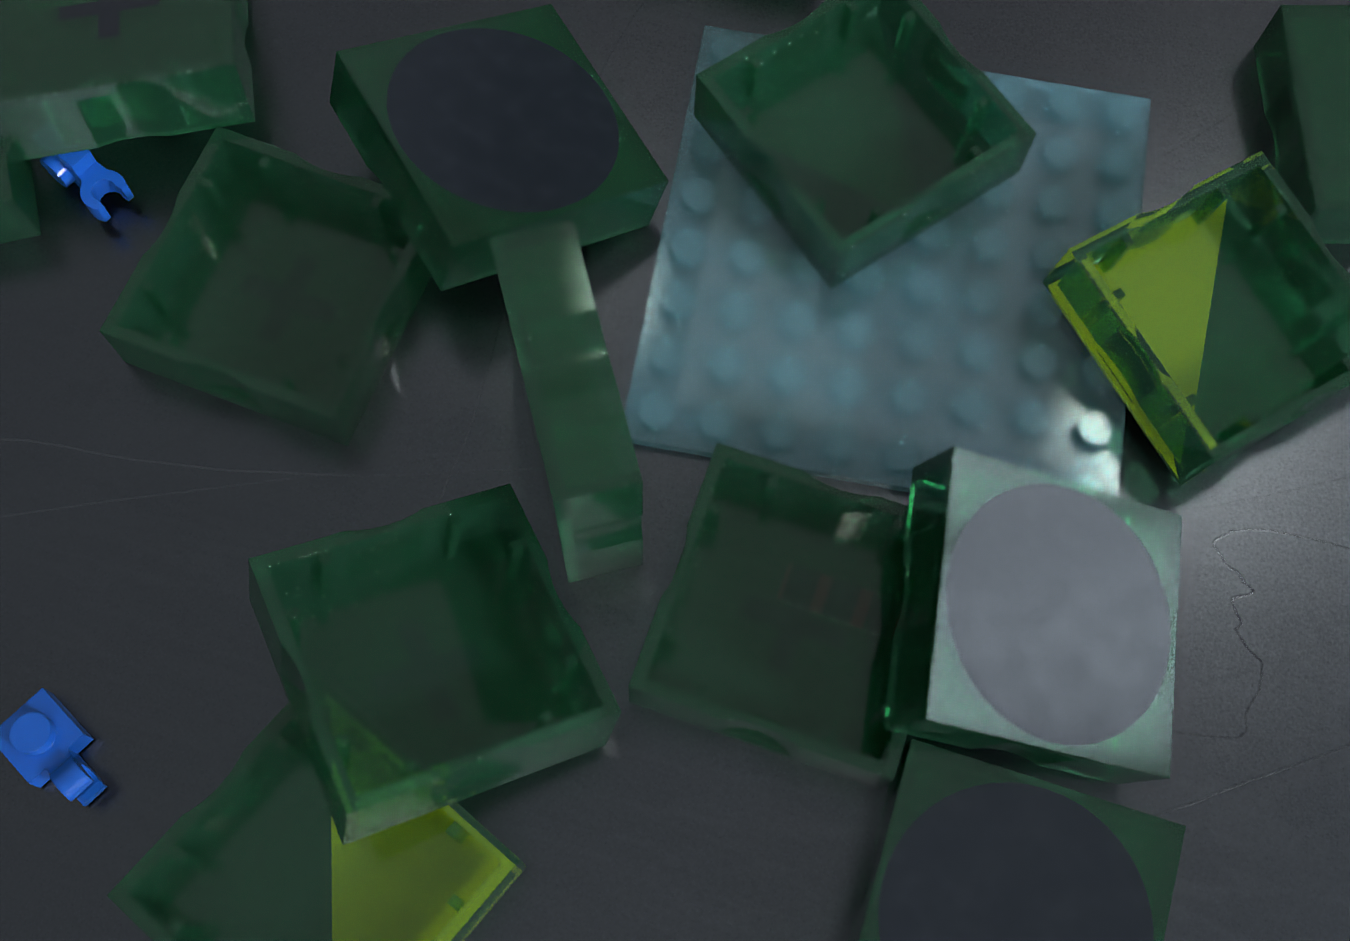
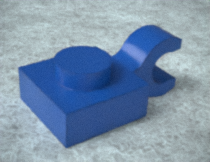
M49 117L31 132L46 154L39 160L42 166L64 187L67 188L73 182L80 187V197L83 203L98 220L106 222L111 218L100 202L105 194L117 192L128 201L134 197L130 187L119 173L103 167L86 147Z
M41 688L0 725V751L29 784L41 788L51 779L57 789L68 800L73 801L77 798L85 807L107 788V785L79 755L94 740L93 737L50 691Z

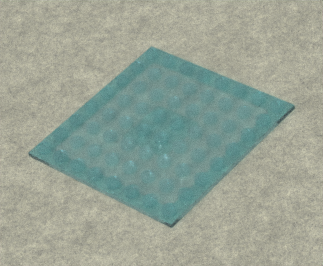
M705 25L624 413L620 441L984 505L1000 493L1015 487L1028 484H1054L1083 492L1097 499L1117 514L1127 397L1050 284L1140 239L1151 99L916 60L1010 170V172L923 225L886 55ZM703 118L923 226L832 282Z

